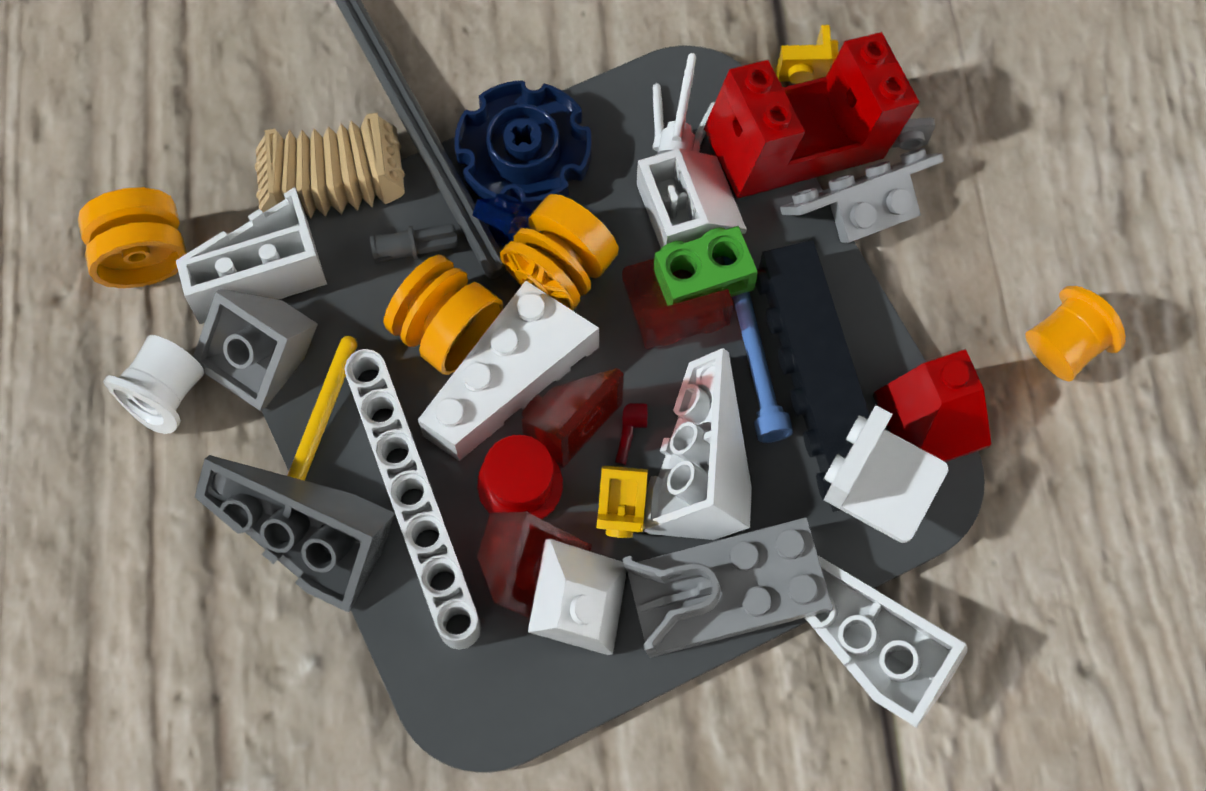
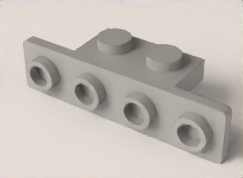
M925 148L903 153L900 155L902 162L890 165L889 161L873 164L864 168L866 175L854 179L853 174L835 178L828 182L830 188L818 192L817 188L797 192L792 195L793 202L780 206L782 215H802L830 204L840 242L850 243L920 216L921 213L910 174L944 162L942 153L926 154Z

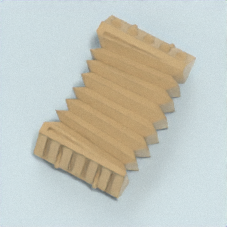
M377 112L367 114L360 128L352 120L348 130L341 123L337 134L328 126L323 137L313 129L310 139L303 130H301L296 139L289 130L284 140L276 129L265 130V135L256 148L255 170L258 181L256 197L259 200V209L264 213L285 200L284 193L294 187L302 207L310 219L316 208L326 217L332 205L342 215L347 202L358 211L362 198L372 207L375 195L384 204L402 197L405 193L403 181L405 173L401 165V144L398 142L397 128L379 117Z

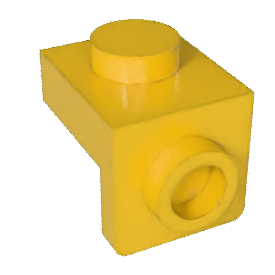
M821 25L816 45L781 46L777 65L779 81H790L798 84L827 76L831 65L838 55L837 39H831L830 25Z
M602 465L596 528L606 529V535L616 538L633 537V532H643L648 469Z

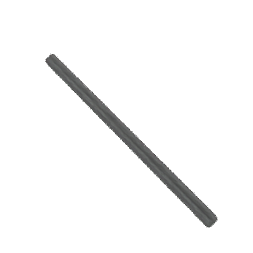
M335 0L485 274L490 279H495L505 274L507 269L501 261V249L361 0Z

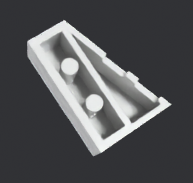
M295 187L284 193L285 200L264 213L261 209H258L248 215L250 221L228 235L223 231L176 260L184 296L199 324L205 323L215 292L220 289L279 300L327 285L308 220Z

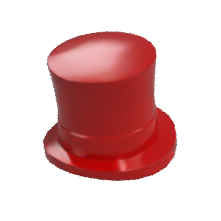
M511 435L497 441L489 449L478 475L477 489L482 505L496 520L507 525L524 526L538 523L555 510L563 493V477L555 459L539 440L526 435Z

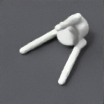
M694 53L688 55L676 121L669 122L666 128H664L661 86L658 83L653 85L655 138L652 149L658 151V154L678 148L694 152L700 151L701 143L706 134L704 126L715 102L710 104L694 135L692 133V126L685 123L695 71L696 54Z

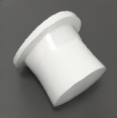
M149 335L134 361L119 378L108 375L103 383L118 402L140 423L155 432L168 434L174 432L180 425V416L176 410L186 394L204 376V369L191 354L177 344L156 335Z

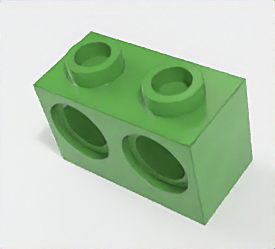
M739 226L726 230L722 227L714 228L703 234L701 238L686 243L683 241L668 243L660 251L655 252L654 273L671 316L752 291L755 288L758 271ZM725 256L732 259L734 263L731 265H720L714 259ZM677 270H687L693 276L687 279H680L672 273Z

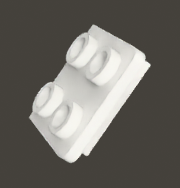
M875 405L869 418L866 419L859 415L846 440L854 445L847 457L844 458L837 454L824 479L832 484L824 501L898 542L907 543L913 538L947 475L948 466L943 460L885 430L893 414Z

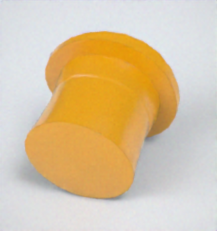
M1078 286L1064 287L1059 292L1062 304L1050 316L1025 333L1026 341L1038 360L1058 378L1068 382L1072 381L1098 354L1104 350L1110 353H1118L1123 349L1126 342L1124 326L1114 308L1101 296Z

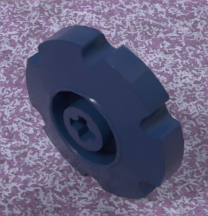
M523 80L502 83L481 93L478 96L480 108L476 111L465 110L460 117L455 132L458 164L468 165L463 170L468 187L481 199L499 208H504L510 201L519 202L524 212L535 211L549 194L568 197V182L571 180L582 181L591 161V131L588 126L579 125L582 122V109L568 94L552 85L542 84L540 89L530 90L526 87Z

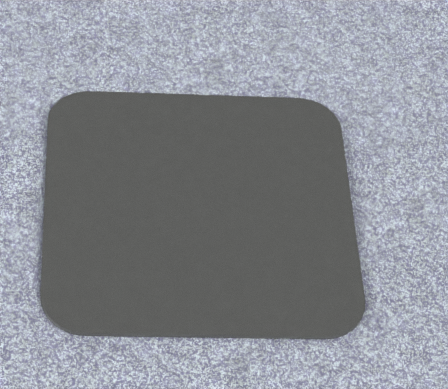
M699 46L662 48L562 90L582 109V122L579 125L590 128L592 148L588 171L582 181L571 180L568 182L569 196L567 198L574 200L596 216L611 232L619 246L617 257L604 273L597 278L589 277L591 289L587 294L580 296V303L572 310L599 327V348L588 357L584 356L571 367V371L559 381L555 380L536 395V399L524 409L520 408L505 420L501 428L460 461L424 438L418 422V418L453 373L450 375L440 373L420 356V345L415 347L407 346L402 342L400 336H394L386 330L383 323L386 309L395 292L411 272L425 260L438 254L452 261L454 268H460L467 273V285L473 282L480 283L503 301V309L521 285L508 271L495 279L487 277L419 152L401 160L402 170L405 173L403 178L405 193L402 197L384 204L375 195L372 207L362 198L358 211L347 202L342 215L332 205L326 217L317 208L311 219L306 214L327 285L279 300L284 301L318 325L304 360L268 406L261 411L289 471L340 340L344 336H353L358 344L356 351L362 349L374 350L384 359L477 611L481 632L475 644L466 649H454L444 643L432 618L396 514L383 552L351 611L404 728L422 750L434 759L452 768L475 773H493L516 768L808 622L805 618L650 658L645 652V641L627 572L613 655L602 654L528 632L546 539H553L623 562V558L631 555L635 562L807 517L817 555L875 589L950 550L967 534L979 514L985 485L984 469L979 451L945 462L948 466V473L913 538L907 543L898 542L842 510L833 512L830 503L821 498L818 490L816 474L821 472L816 456L809 457L805 447L803 432L807 430L803 415L797 416L793 408L791 389L795 388L791 375H785L780 365L778 350L782 348L778 333L772 334L768 326L766 309L770 308L766 294H759L756 283L754 290L749 291L777 405L782 406L783 411L789 414L793 428L791 436L776 442L763 443L759 442L754 421L757 419L756 413L760 408L733 297L671 316L654 273L655 252L660 251L661 247L637 187L638 160L658 154V151L652 149L655 138L654 84L658 83L661 86L664 128H666L669 122L676 121L688 55L690 53L696 54L695 71L685 123L692 126V133L695 135L710 104L716 101L729 69L743 66L733 58L713 49ZM705 134L699 153L717 156ZM455 137L441 143L501 250L510 241H514L513 236L521 228L530 229L528 218L534 211H522L521 204L516 201H510L504 208H499L481 199L465 182L463 170L468 165L458 164ZM723 170L746 226V233L742 235L757 269L759 268L762 251L814 240L869 414H871L875 405H877L873 396L876 390L923 364L926 360L855 242H840L830 204L802 215H782L780 206L793 202V194L811 188H817L818 192L823 191L816 177L737 199ZM453 224L456 228L458 246L456 248L418 254V260H414L413 257H407L377 264L374 262L370 236L408 230V226H413L414 230ZM723 256L714 259L718 264L725 265ZM677 270L672 273L680 279H687L693 276L687 270ZM724 348L729 352L752 486L750 528L716 540L653 535L645 531L633 532V537L616 538L606 535V529L596 528L602 465L648 469V487L651 476H659L665 455L660 452L663 439L672 437L678 415L675 414L673 409L689 362ZM372 369L366 370L360 374L358 380L361 382L372 381L379 372ZM345 377L305 481L355 494L395 513L347 377ZM629 403H646L648 406L647 428H633V439L626 465L617 464L615 459L622 436L623 409ZM386 408L380 409L375 412L372 420L375 422H385L393 415V411ZM526 435L539 440L546 446L560 468L563 477V493L560 502L550 515L538 523L524 526L507 525L491 516L480 501L477 485L481 466L489 449L504 437ZM402 448L394 449L387 455L386 461L399 463L407 457L408 451ZM409 489L402 495L400 502L407 505L416 504L421 500L424 492L420 489ZM424 530L417 536L415 544L420 547H430L438 540L439 533L434 530ZM446 571L439 572L432 578L430 586L435 590H446L454 583L455 575ZM463 614L454 615L448 620L446 631L455 635L462 634L469 628L471 619Z

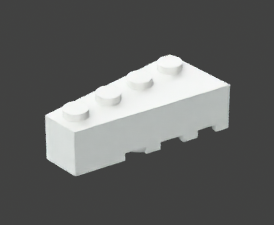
M525 281L418 418L423 437L460 461L501 428L505 420L520 408L524 409L536 399V395L555 380L559 381L570 372L571 367L584 356L588 357L599 348V327L528 281Z

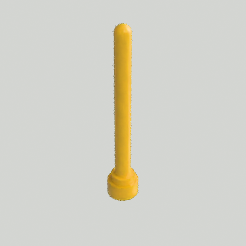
M344 336L340 340L287 475L289 477L304 481L306 479L345 380L346 361L357 349V340L353 336Z

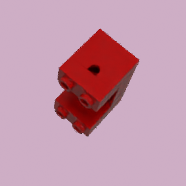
M880 32L844 41L826 77L782 87L769 60L729 69L704 126V131L737 199L884 159L920 101L886 38Z

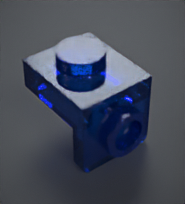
M497 194L495 198L477 199L472 216L490 224L489 230L495 241L506 246L510 241H514L513 236L521 228L530 229L528 218L534 211L522 206V202L512 196Z

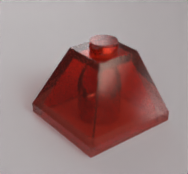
M618 368L552 387L543 398L540 395L535 396L522 412L524 417L521 420L523 435L539 440L546 446L555 461L564 468L622 405L624 373Z
M495 512L489 515L477 557L494 603L527 618H531L545 540L553 539L587 551L591 550L592 545L528 512Z

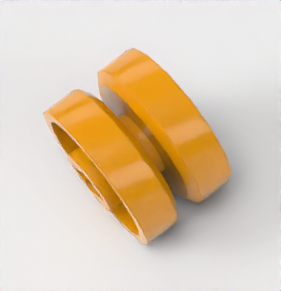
M145 187L122 188L104 193L88 201L79 211L78 224L81 238L87 246L85 257L88 272L95 282L106 287L134 288L161 282L178 273L176 260L187 254L184 239L178 230L180 221L176 204L170 195L161 190Z

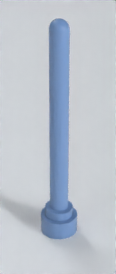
M723 256L725 265L734 263L732 259ZM750 292L734 296L733 300L760 408L756 413L757 419L754 421L756 434L759 442H776L791 436L793 428L789 414L783 411L782 406L777 405Z

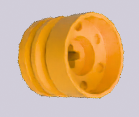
M549 194L528 218L530 229L521 228L513 236L514 241H510L501 250L500 257L507 271L521 286L525 281H528L569 309L574 310L580 303V296L587 294L591 289L589 277L597 278L604 273L617 257L619 246L611 232L589 210L565 196Z
M438 254L417 266L402 282L386 309L383 323L385 329L394 336H400L405 345L410 347L420 345V356L440 373L450 375L456 371L501 313L503 301L480 283L473 282L467 285V273L460 268H454L452 261Z

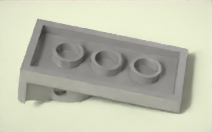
M807 517L635 562L631 555L623 558L645 641V652L650 658L832 611L831 600Z

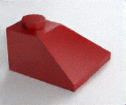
M966 349L924 362L873 393L877 406L893 414L886 426L889 432L944 462L989 448L992 445L985 391Z

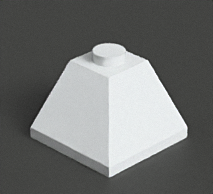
M546 539L528 632L602 654L613 655L627 574L624 563L553 539Z

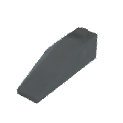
M212 455L204 459L195 494L197 500L236 533H246L265 549L262 555L272 564L278 560L296 575L298 580L295 583L306 593L348 613L353 608L383 552L395 516L394 512L355 494Z

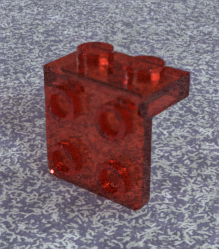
M654 259L629 265L623 269L622 280L646 349L658 345H670L683 338L700 333H712L730 325L734 304L728 289L667 306L654 273ZM677 270L672 273L680 279H687L693 276L687 270Z

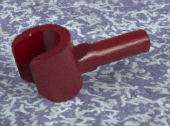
M629 403L623 409L622 436L615 459L617 464L626 465L633 439V428H647L648 406L646 403Z

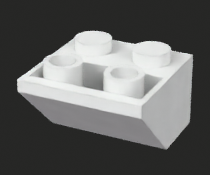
M678 148L638 160L637 187L661 248L674 241L686 243L701 238L709 230L719 227L726 230L739 226L741 233H746V226L717 156Z

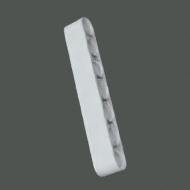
M358 350L347 359L345 374L432 618L440 637L446 645L458 650L466 649L475 644L480 636L481 625L385 361L374 350ZM372 369L379 372L372 381L361 382L358 380L360 374L366 370ZM386 408L393 411V415L385 422H375L372 420L375 412L380 409ZM402 448L408 451L407 457L399 463L386 461L387 455L394 449ZM415 488L424 492L423 497L416 504L407 505L400 502L402 495L409 489ZM424 530H434L439 533L438 540L430 547H420L415 544L417 536ZM446 571L455 575L454 583L446 590L439 591L430 586L432 578L439 572ZM458 614L468 616L471 619V623L467 631L457 635L446 631L447 622L451 617Z

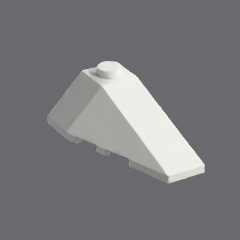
M721 348L688 364L673 409L675 414L678 415L672 437L663 439L660 452L665 455L659 476H651L646 490L643 531L648 534L716 540L750 528L752 486L729 352Z
M818 556L831 600L832 611L805 617V619L876 703L917 728L943 693L968 652L967 645Z

